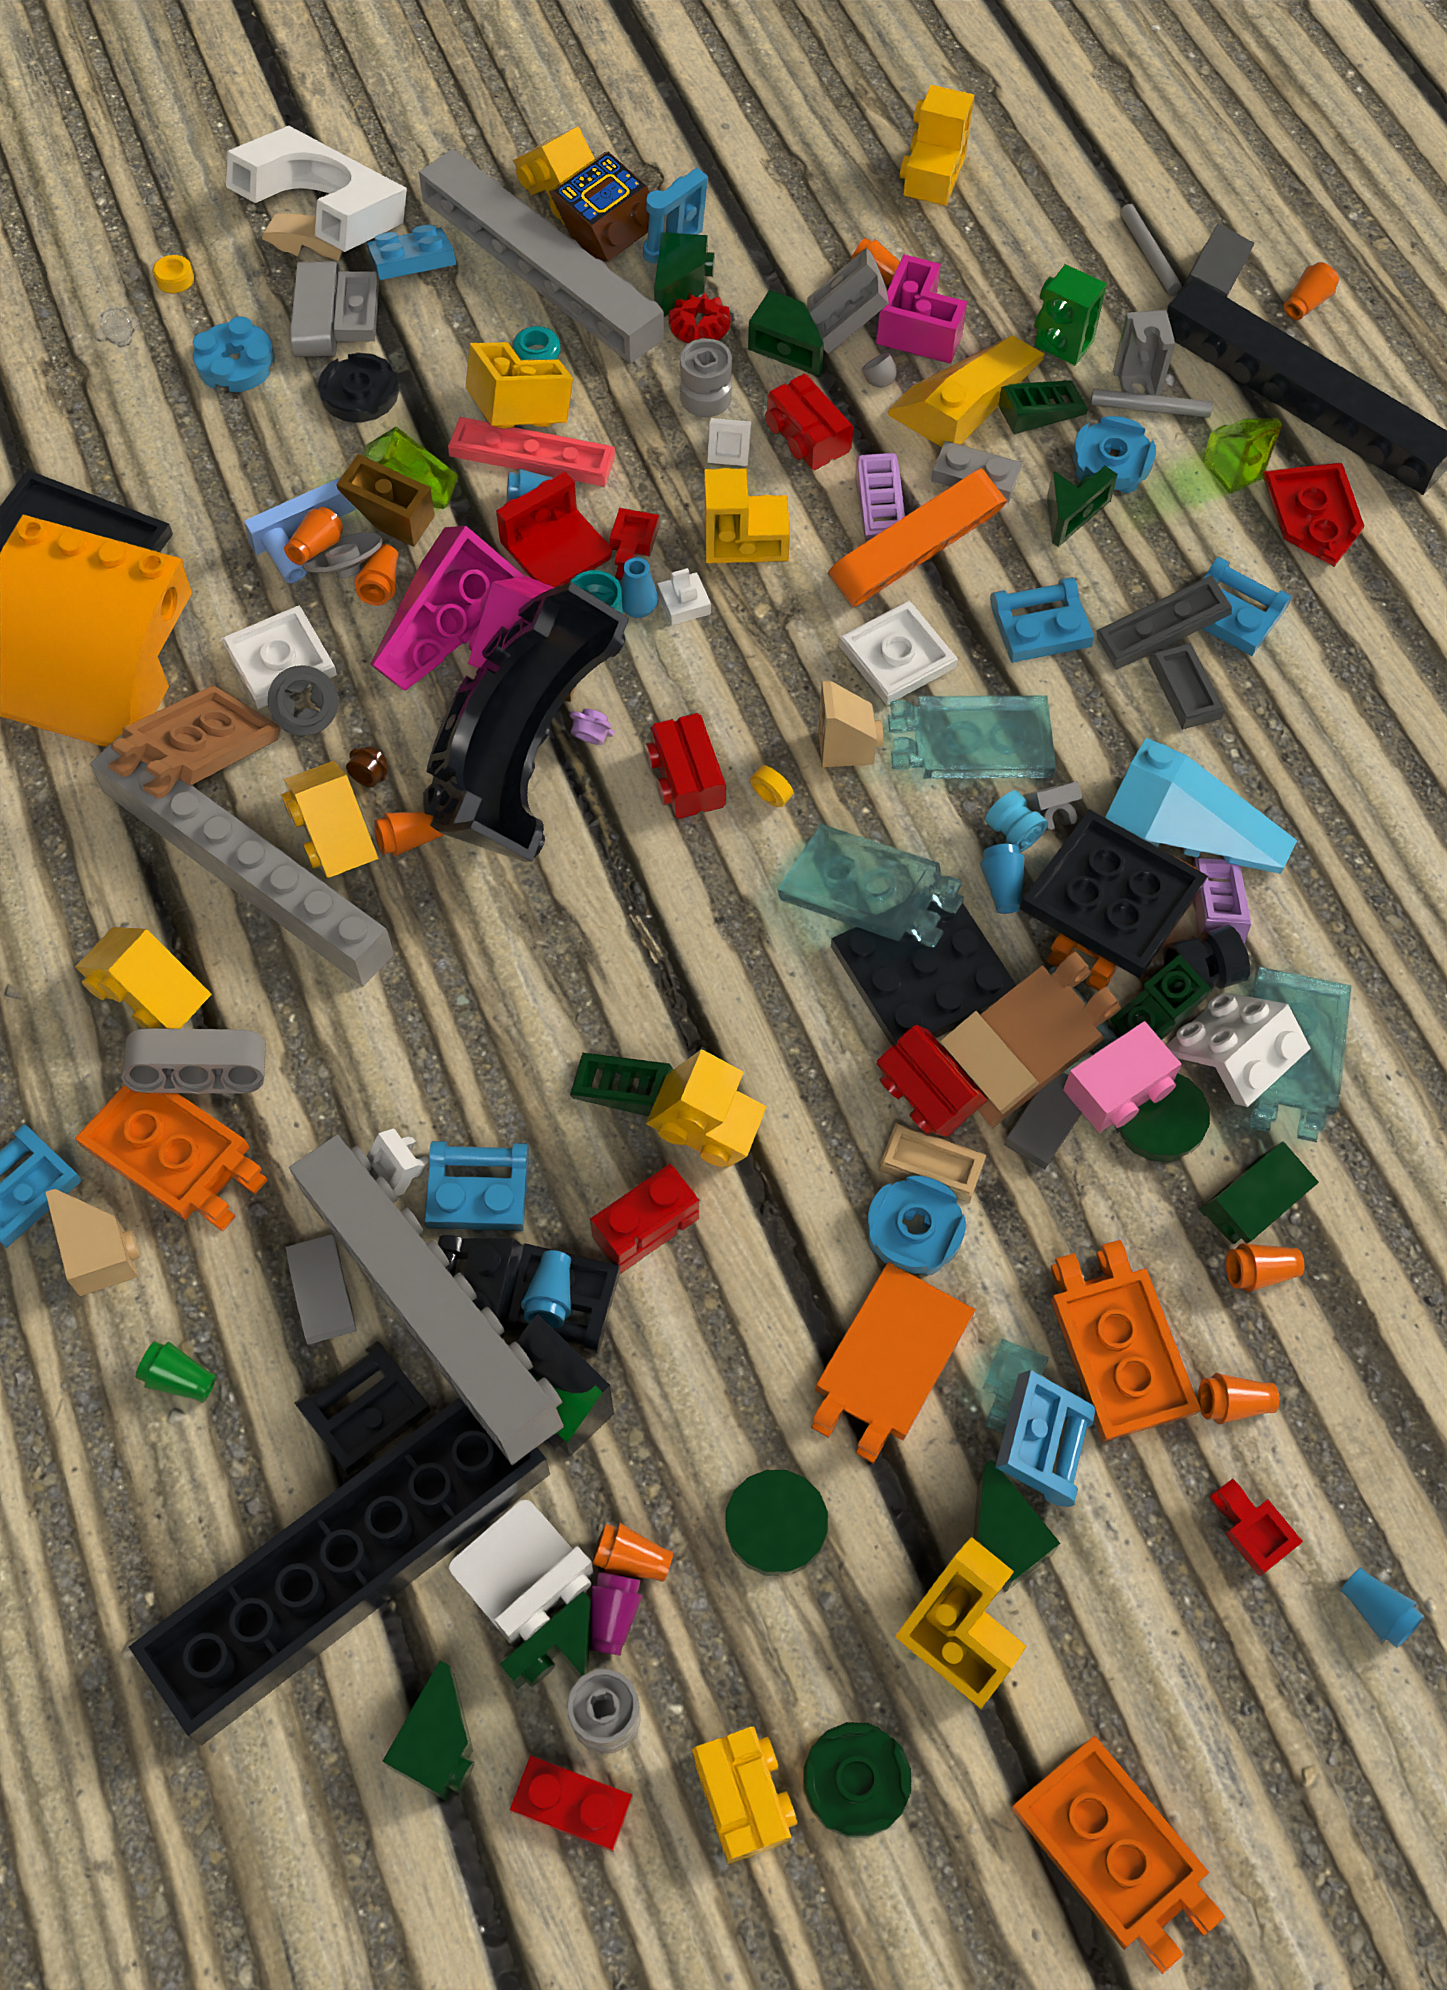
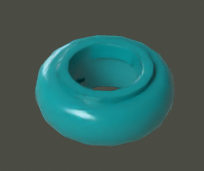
M531 326L523 329L516 335L513 340L512 349L521 360H554L558 358L561 352V343L556 333L549 328ZM533 345L545 346L539 350L529 349Z

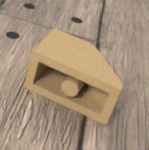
M822 681L817 731L822 768L874 764L876 747L883 746V726L881 720L874 721L872 703L832 681Z
M57 1189L45 1192L66 1278L79 1296L138 1277L134 1260L141 1258V1252L133 1230L125 1232L115 1216Z

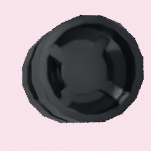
M1229 924L1203 932L1199 939L1191 936L1166 944L1163 950L1164 966L1168 965L1178 955H1181L1211 990H1213L1214 986L1222 989L1247 981L1250 976V961L1245 943L1237 930Z

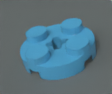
M235 317L230 322L216 325L206 332L197 334L193 339V359L197 373L206 385L217 389L216 384L228 386L229 392H243L255 388L270 375L269 367L272 362L273 364L275 362V354L269 336L261 328L252 325L251 320L246 317ZM232 354H240V358L234 360L231 356H228Z
M1107 416L1102 417L1099 424H1094L1090 427L1089 423L1086 424L1078 432L1072 457L1076 466V477L1081 481L1087 475L1092 477L1102 467L1107 466L1118 474L1114 490H1119L1123 493L1135 491L1139 483L1145 480L1152 470L1156 456V445L1153 438L1150 443L1149 439L1144 435L1145 428L1125 417ZM1111 449L1119 450V457H1114L1107 453H1110Z
M918 1175L906 1177L905 1181H899L893 1185L889 1183L882 1187L871 1202L867 1218L868 1243L873 1253L878 1255L886 1264L890 1262L910 1274L926 1276L937 1273L942 1266L949 1263L956 1256L966 1230L964 1213L962 1216L961 1208L957 1204V1197L952 1190L933 1178ZM915 1215H921L924 1217L923 1225L929 1230L926 1233L919 1232L917 1235L908 1232V1227L902 1221L904 1218L913 1220Z

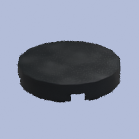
M357 352L348 354V359L340 362L338 358L335 359L321 372L318 382L324 408L332 416L347 422L361 423L376 420L390 411L397 402L399 394L398 379L396 373L392 370V366L387 360L369 353Z

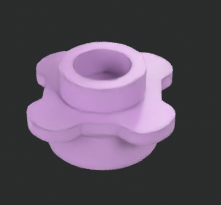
M587 708L583 709L582 713L571 711L569 716L574 719L571 734L578 739L595 745H603L606 736H614L615 731L610 729L611 724L607 722L608 717Z

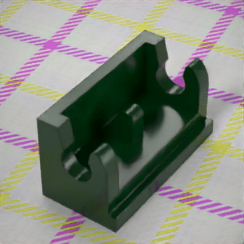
M1282 1141L1263 1153L1201 1206L1199 1210L1212 1221L1231 1243L1236 1244L1240 1239L1245 1243H1249L1319 1182L1288 1145Z

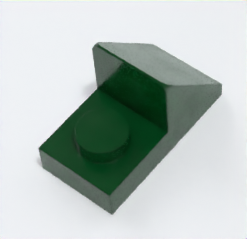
M1104 466L1092 477L1090 475L1084 477L1077 487L1057 472L1052 473L1047 494L1051 538L1054 545L1057 547L1061 546L1111 502L1117 473Z
M582 1591L500 1663L503 1673L517 1690L526 1682L530 1687H533L543 1680L555 1667L556 1664L552 1659L558 1654L579 1679L588 1673L591 1632L590 1598Z

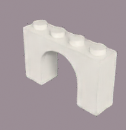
M290 126L227 151L226 188L254 203L289 189L304 188L328 193V195L317 199L315 236L344 252L403 224L406 187Z

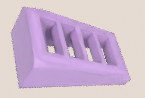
M895 453L858 456L856 459L855 480L865 540H870L905 517L897 454ZM889 487L886 489L869 490V488ZM892 503V504H887V505H874V506H871V504ZM894 516V520L873 522L872 519Z
M1195 858L1193 867L1208 875V878L1229 879V882L1209 881L1207 878L1203 888L1196 896L1198 937L1203 932L1229 924L1237 930L1245 943L1251 926V919L1241 867L1229 864L1226 860Z

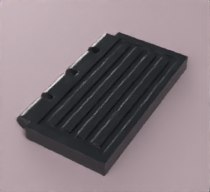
M29 470L26 471L0 505V552L22 515L157 552L162 551L173 535L169 523Z

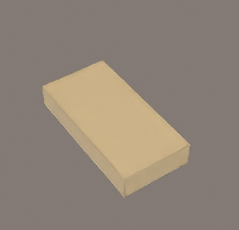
M977 1011L940 1041L1002 1114L1007 1112L1039 1084Z
M896 1123L881 1160L879 1171L906 1180V1177L916 1175L933 1178L950 1188L957 1199L970 1203L986 1155Z

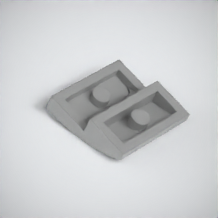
M867 248L807 298L808 311L818 326V332L824 342L823 349L828 354L889 304L882 275L872 253Z

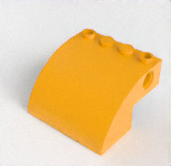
M22 515L0 552V717L107 748L123 733L124 727L154 714L169 688L158 655L192 594L182 558Z

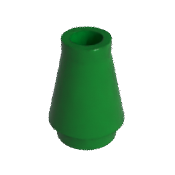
M157 1341L151 1343L141 1359L135 1376L137 1379L145 1382L144 1387L147 1389L191 1398L201 1403L206 1401L217 1379V1375L207 1371L169 1341L165 1345Z

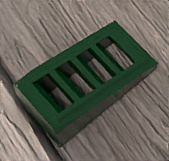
M1072 380L1017 383L1002 386L998 403L1013 434L1086 415L1088 411ZM1067 395L1071 403H1065L1062 396ZM1049 399H1054L1056 404H1051Z
M582 1052L570 1096L573 1099L649 1117L666 1075L674 1069L670 1063ZM600 1069L603 1070L599 1087L598 1089L592 1088L596 1071ZM616 1073L621 1074L617 1090L612 1091L611 1088ZM638 1078L640 1080L636 1094L630 1093L634 1079Z

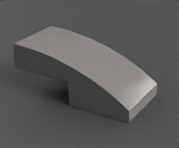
M334 1234L285 1247L307 1345L357 1331Z

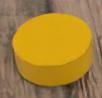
M167 255L160 258L153 266L156 285L166 293L183 292L194 282L191 263L183 256Z
M761 765L750 777V784L754 791L764 801L774 807H783L794 795V791L788 781L769 766Z

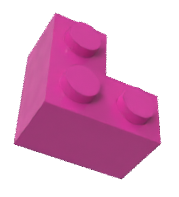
M903 254L887 291L889 304L879 312L876 344L949 364L952 363L963 335L967 301L937 294L940 263Z
M527 576L492 582L491 586L485 590L482 596L481 609L483 614L480 624L475 628L469 640L471 654L468 664L481 668L486 661L482 651L502 626L509 630L515 622L521 619L518 616V612L523 605L554 587Z

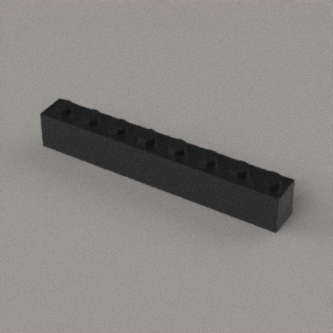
M1195 279L1168 304L1167 314L1175 343H1178L1238 382L1259 393L1270 402L1280 406L1304 423L1314 427L1335 442L1348 448L1403 484L1424 495L1446 472L1447 430L1218 291Z

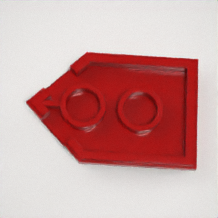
M1343 463L1264 471L1262 476L1283 539L1335 567L1365 527Z

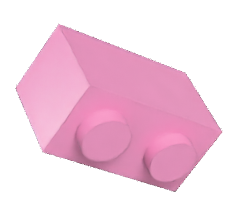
M1144 1021L1071 1069L1063 1091L1098 1133H1100L1112 1124L1119 1128L1128 1123L1139 1112L1138 1107L1149 1099L1156 1103L1170 1094L1176 1087L1174 1079L1182 1064Z

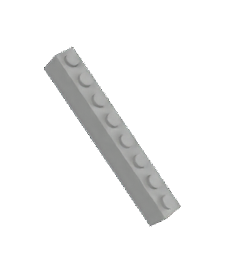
M451 149L418 171L423 202L629 364L664 340V312L655 301L647 299L634 289L628 280L621 279L608 269L602 260L595 259L582 249L576 240L568 238L556 229L550 220L542 218L530 209L524 200L516 198L508 192L498 180L490 178L477 168L472 160L464 158L454 149Z
M111 744L90 763L103 793L364 987L394 956L388 931L384 926L192 785L190 786L184 781L178 780L165 797L155 798L143 790V786L155 778L154 775L146 771L148 764L141 761L136 770L127 777H122L108 768L109 763L120 757L119 753L111 749Z
M337 1134L289 1166L303 1195L511 1465L564 1427L556 1407L562 1404V1401L553 1386L545 1377L538 1382L528 1371L533 1365L516 1341L509 1346L500 1336L505 1331L497 1317L488 1307L481 1311L472 1301L477 1296L468 1281L460 1272L454 1277L451 1276L445 1268L450 1265V1262L442 1249L434 1240L427 1244L419 1235L424 1231L414 1214L407 1207L402 1211L398 1210L394 1205V1202L398 1200L395 1192L383 1176L374 1180L369 1172L373 1170V1167L358 1145L349 1149Z

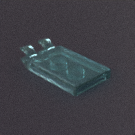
M1047 695L919 696L917 707L907 701L898 700L890 702L891 715H888L889 732L899 734L915 731V741L908 737L893 739L894 751H891L892 769L922 768L923 779L1054 777L1056 763Z
M820 824L777 888L779 898L782 901L899 941L906 931L918 942L929 947H935L943 935V930L935 928L941 919L940 915L926 910L931 901L944 911L956 913L964 901V896L957 894L962 886V882L954 877L941 876L939 862Z
M1259 967L1255 975L1253 998L1288 1004L1311 1049L1253 1102L1250 1129L1269 1132L1271 1122L1276 1121L1278 1104L1301 1109L1297 1139L1317 1142L1318 1132H1323L1325 1128L1326 1114L1334 1116L1339 1108L1351 985Z

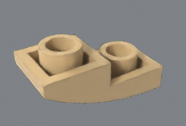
M275 214L262 236L263 240L273 244L277 249L289 252L297 257L304 246L313 249L322 257L331 258L335 261H339L344 252L315 236L316 217L308 215Z

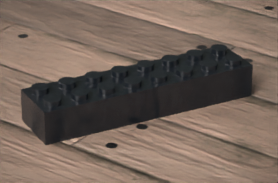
M459 1397L129 1646V1649L187 1736L202 1746L550 1475L547 1459L536 1447L511 1465Z

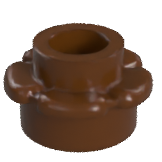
M373 747L354 748L349 754L350 760L346 765V769L356 782L366 787H374L379 780L384 781L388 774L387 761L380 751Z

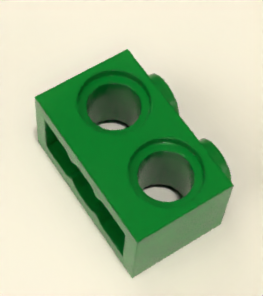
M1064 264L1054 278L1048 277L1039 296L1043 300V305L1034 323V328L1038 329L1035 347L1076 366L1095 340L1107 283Z

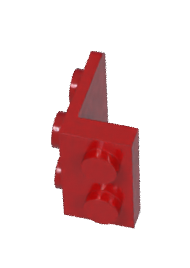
M566 471L552 479L543 481L535 489L517 499L508 501L503 507L496 510L500 543L532 579L555 588L570 583L578 574L594 570L612 558L611 546L577 510L575 481Z

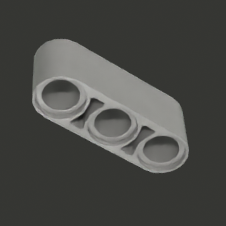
M338 261L297 263L291 321V344L295 357H335L337 341H335L334 318L338 271H340Z
M138 1029L131 1032L126 1038L122 1081L129 1089L143 1093H251L258 1090L264 1082L266 1042L260 1034L250 1030Z

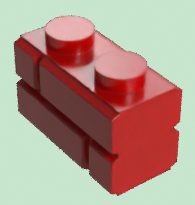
M805 373L790 380L788 385L783 384L771 390L767 395L765 419L768 427L775 434L780 432L788 441L792 455L797 460L803 459L814 471L828 464L831 459L836 460L849 453L850 449H852L854 426Z
M699 713L679 717L676 721L670 719L654 723L650 727L651 742L645 744V752L650 768H659L662 777L657 779V787L662 804H671L675 818L677 817L678 819L697 815L700 811L705 813L723 808L726 805V783L702 716Z
M919 1025L909 1029L897 1041V1044L891 1046L875 1063L884 1073L879 1079L882 1085L896 1099L899 1100L902 1096L906 1098L914 1108L909 1114L910 1117L928 1135L932 1131L946 1137L951 1135L966 1121V1118L973 1115L987 1102L988 1097L931 1032Z
M668 1164L591 1217L592 1238L612 1264L620 1265L621 1274L676 1236L678 1229L684 1230L699 1220V1199L671 1164Z

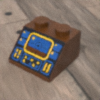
M609 151L602 153L549 191L571 238L576 240L581 248L595 259L608 262L648 233L649 213L646 210V199L650 193L648 187Z

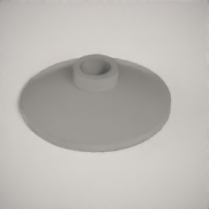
M361 532L342 536L337 544L306 561L302 567L307 572H336L338 578L351 577L359 573L361 570L360 564L370 558L382 546L383 541L381 536L374 532Z

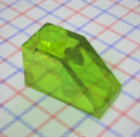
M1278 418L1242 419L1229 426L1222 425L1210 434L1202 461L1229 494L1263 480L1262 475L1267 469L1282 423Z
M396 426L367 444L363 454L364 457L431 487L433 507L438 509L448 507L459 475Z

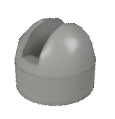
M884 353L875 357L862 368L867 380L875 387L889 386L896 379L897 368L890 353Z

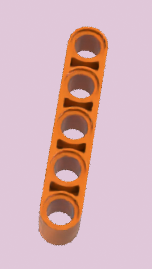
M980 468L841 558L830 568L827 574L851 606L856 607L990 519L1005 506L1007 500L986 472Z

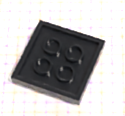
M1089 809L1023 897L1019 909L1140 979L1203 888L1208 875Z
M950 883L831 938L833 952L892 1046L896 1045L897 1041L916 1025L928 1029L935 1038L948 1033L975 1011L981 1015L1017 986Z

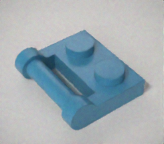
M695 168L684 177H678L665 191L656 190L647 195L646 210L649 213L648 239L643 245V257L646 261L658 263L661 232H664L666 214L667 233L699 235L702 232L708 176L699 168Z
M1217 557L1204 578L1212 575L1217 584L1220 582L1268 607V610L1264 612L1221 589L1232 606V615L1203 628V630L1253 656L1286 611L1292 600V595L1282 590L1277 593L1230 568V562Z
M1075 578L1060 579L1056 585L1007 594L1005 590L991 593V609L1011 663L1092 647L1094 635L1079 599ZM1061 601L1063 605L1060 608L1014 617L1011 613V610Z
M25 1124L12 1133L15 1138L0 1150V1176L28 1151L33 1154L0 1183V1243L5 1248L9 1247L50 1210L46 1191L57 1189L68 1194L82 1181L78 1174Z
M446 1141L431 1142L425 1212L427 1228L524 1231L529 1164L528 1143H513L512 1148L447 1146ZM447 1165L512 1167L511 1178L446 1176Z
M1032 1370L1020 1373L995 1468L1045 1494L1044 1498L1052 1504L1063 1507L1074 1506L1078 1491L1077 1486L1074 1485L1086 1428L1093 1425L1095 1407ZM1065 1420L1067 1422L1056 1471L1053 1473L1052 1470Z

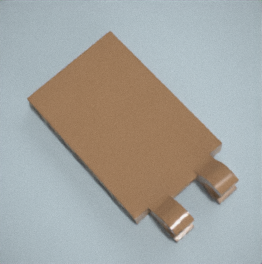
M212 685L124 727L122 738L117 739L111 744V749L119 753L120 757L109 763L108 768L122 777H127L136 770L141 761L148 764L146 771L154 775L155 778L145 784L143 790L160 799L171 791L178 780H182L191 786L277 741L280 726Z
M1077 952L1068 956L1052 975L1041 965L980 1015L1039 1082L1033 1090L1004 1114L988 1098L987 1102L978 1111L992 1128L1103 1041L1102 1034L1096 1028L1121 1009L1118 1000L1107 987L1098 991L1087 1004L1074 992L1072 988L1091 974L1088 965Z

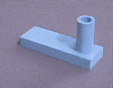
M340 478L244 521L248 542L255 554L258 555L267 551L286 583H295L307 574L302 565H297L290 561L284 551L285 545L289 542L307 512L311 509L326 507L332 510L338 517L357 510L337 489L336 484Z

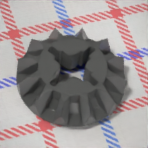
M299 665L287 668L275 677L268 691L267 704L272 719L286 732L307 736L321 732L333 721L338 709V694L335 685L325 673L311 666ZM309 684L312 685L310 701L315 704V707L320 709V712L314 708L313 710L305 708L302 713L294 717L296 702L285 691L300 695L303 690L307 689Z

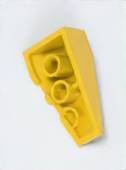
M1011 335L911 386L888 410V416L940 447L943 446L944 441L961 445L998 407L1001 387L1021 383L1043 360L1044 353Z

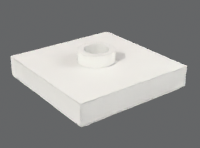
M910 600L839 637V647L886 705L957 668L958 658Z
M300 605L221 638L227 654L258 709L268 705L267 698L271 683L279 673L287 668L304 665L319 669L329 678L337 675L332 660Z

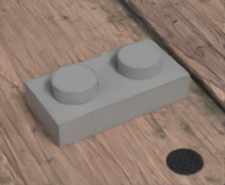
M338 271L334 318L335 341L375 342L379 279L376 272Z
M944 441L933 469L931 481L953 486L974 471L982 468L1006 498L1007 503H1009L1021 472L1022 462Z

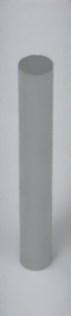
M1132 204L1125 205L1120 210L1121 217L1169 295L1177 294L1182 288L1180 281Z
M1093 389L1091 395V405L1206 418L1211 417L1213 408L1212 401Z

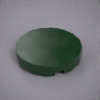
M1177 1073L1174 1079L1176 1087L1170 1094L1156 1103L1149 1099L1138 1107L1139 1112L1125 1125L1116 1128L1117 1133L1120 1132L1121 1137L1126 1141L1125 1145L1133 1153L1150 1161L1172 1162L1181 1159L1182 1156L1188 1155L1200 1146L1210 1125V1107L1203 1092L1189 1078Z
M764 1470L749 1476L733 1491L726 1508L725 1532L733 1554L747 1568L765 1576L787 1575L805 1569L820 1554L828 1533V1510L820 1492L805 1477L788 1470Z
M846 1722L827 1730L811 1747L803 1767V1792L810 1811L826 1829L845 1838H869L888 1830L903 1814L912 1791L911 1767L902 1746L894 1738H891L888 1733L870 1723Z

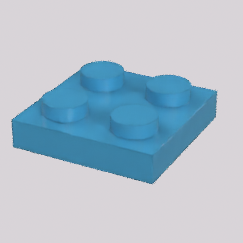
M421 225L415 227L412 230L413 233L398 236L395 232H387L375 236V241L366 242L370 260L379 279L384 280L457 265L454 249L442 228H435L434 225Z

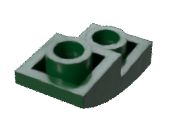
M1178 955L1144 984L1145 990L1111 1017L1110 1021L1122 1035L1145 1021L1162 1040L1212 990L1185 959Z

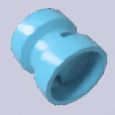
M1017 790L1002 796L990 808L985 818L986 823L995 832H1002L1006 836V843L1015 844L1019 847V853L1031 847L1043 835L1048 826L1047 820L1039 812H1032L1027 807V800Z

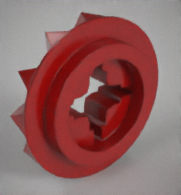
M706 292L701 297H694L689 293L686 300L676 299L674 309L669 310V327L671 332L679 340L688 344L703 338L719 341L730 329L729 307L722 305L720 297L709 299ZM698 313H704L705 316L699 321V325H696L694 318L697 317Z

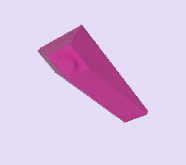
M467 526L444 527L422 560L370 665L401 690H407L442 663L444 657L461 644L469 642L473 631L479 626L483 614L481 609L482 596L485 590L491 586L492 582L523 577L524 575Z

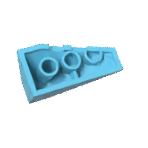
M1145 738L1132 760L1105 817L1156 847L1160 843L1184 848V855L1199 857L1200 852L1221 855L1229 864L1278 874L1282 873L1297 842L1290 834L1190 757L1148 738Z

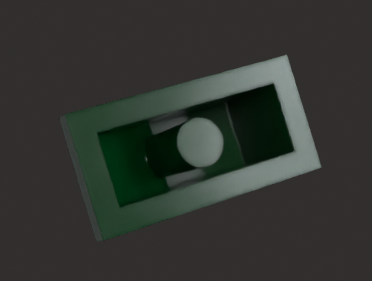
M661 232L654 286V301L663 310L664 318L669 315V310L674 309L676 299L686 300L689 293L694 297L700 296L705 291L706 276L713 277L715 252H708V235Z
M769 290L749 320L748 350L819 377L822 372L824 342L806 304L792 297Z
M992 1459L984 1465L978 1478L973 1539L1014 1571L1002 1587L1006 1593L1055 1553L1060 1542L1001 1470L995 1468L996 1463Z
M440 1660L382 1762L389 1769L445 1801L451 1790L457 1793L461 1791L473 1770L475 1762L469 1759L473 1752V1747L455 1674L448 1664Z

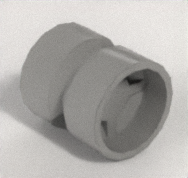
M698 339L687 344L681 351L680 400L683 407L689 413L698 417L717 416L724 412L731 404L732 354L729 348L722 342L714 339Z
M610 1669L593 1670L580 1677L572 1687L567 1701L568 1718L578 1741L588 1750L600 1754L616 1753L627 1747L637 1735L641 1722L638 1695L632 1682L623 1674Z

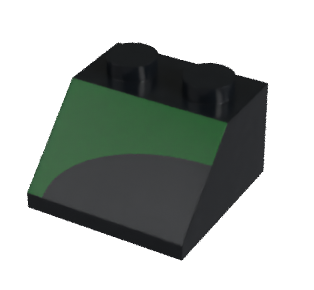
M537 1314L529 1322L517 1343L533 1365L528 1370L537 1382L545 1377L562 1401V1404L556 1407L564 1427L543 1443L553 1451L560 1446L571 1457L614 1415L611 1386Z

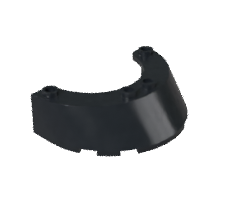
M572 582L547 590L531 599L519 609L518 616L521 619L515 622L509 630L502 626L482 651L486 661L481 668H478L474 679L466 675L446 712L436 736L426 770L427 773L433 775L432 784L423 792L424 813L433 816V821L430 824L431 827L444 835L523 862H532L533 858L542 850L545 842V835L543 834L544 824L542 820L534 817L531 813L527 795L528 782L535 769L533 761L538 747L548 737L553 717L576 685L595 667L606 661L609 657H615L620 652L625 642V634L623 633L629 620L628 617Z

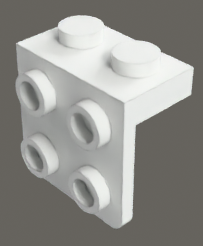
M1232 993L1221 994L1212 999L1208 1004V1008L1191 1023L1181 1027L1177 1031L1176 1037L1167 1044L1168 1049L1176 1058L1216 1067L1234 1103L1245 1107L1252 1104L1311 1049L1288 1004Z
M521 1500L459 1553L450 1562L449 1566L452 1576L513 1648L523 1639L525 1641L528 1640L550 1620L549 1616L564 1602L568 1605L582 1591L586 1592L591 1585L590 1579L594 1576L590 1559L578 1546L572 1549L529 1500Z

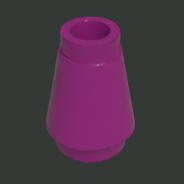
M605 1573L598 1574L596 1586L591 1585L590 1639L592 1640L590 1650L621 1656L623 1645H625L643 1596L638 1594L640 1580Z

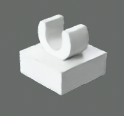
M711 418L707 463L748 466L751 421Z
M686 568L672 572L671 580L657 583L659 598L671 625L711 614V602L697 572L689 574V570Z
M393 1128L377 1135L366 1157L373 1167V1170L370 1171L373 1178L376 1180L383 1176L396 1196H400L405 1193L411 1180L423 1173L429 1159L427 1156L416 1159L411 1153L416 1143L414 1138L404 1137L401 1139Z

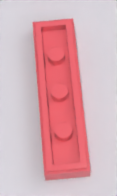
M459 417L448 445L450 457L516 470L520 468L556 477L566 471L574 481L603 487L606 485L615 459L614 446L516 427L503 429L491 426L489 422Z

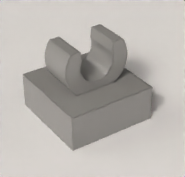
M1078 781L1059 784L1023 795L1027 800V807L1031 811L1041 810L1040 814L1048 822L1046 830L1055 829L1052 816L1056 810L1063 814L1065 825L1076 823L1077 813L1069 802L1082 799Z

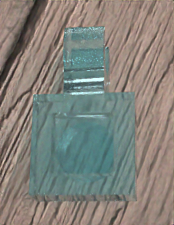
M1001 1339L982 1388L996 1394L984 1425L985 1427L1002 1434L1004 1433L1018 1375L1032 1370L1042 1376L1049 1357Z

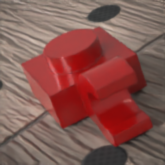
M619 508L609 537L612 550L617 551L615 557V565H618L615 574L617 580L622 581L626 561L638 555L650 557L659 529L658 514Z
M1233 1478L1209 1496L1215 1507L1236 1524L1225 1535L1258 1576L1265 1574L1303 1542L1269 1499L1256 1508Z

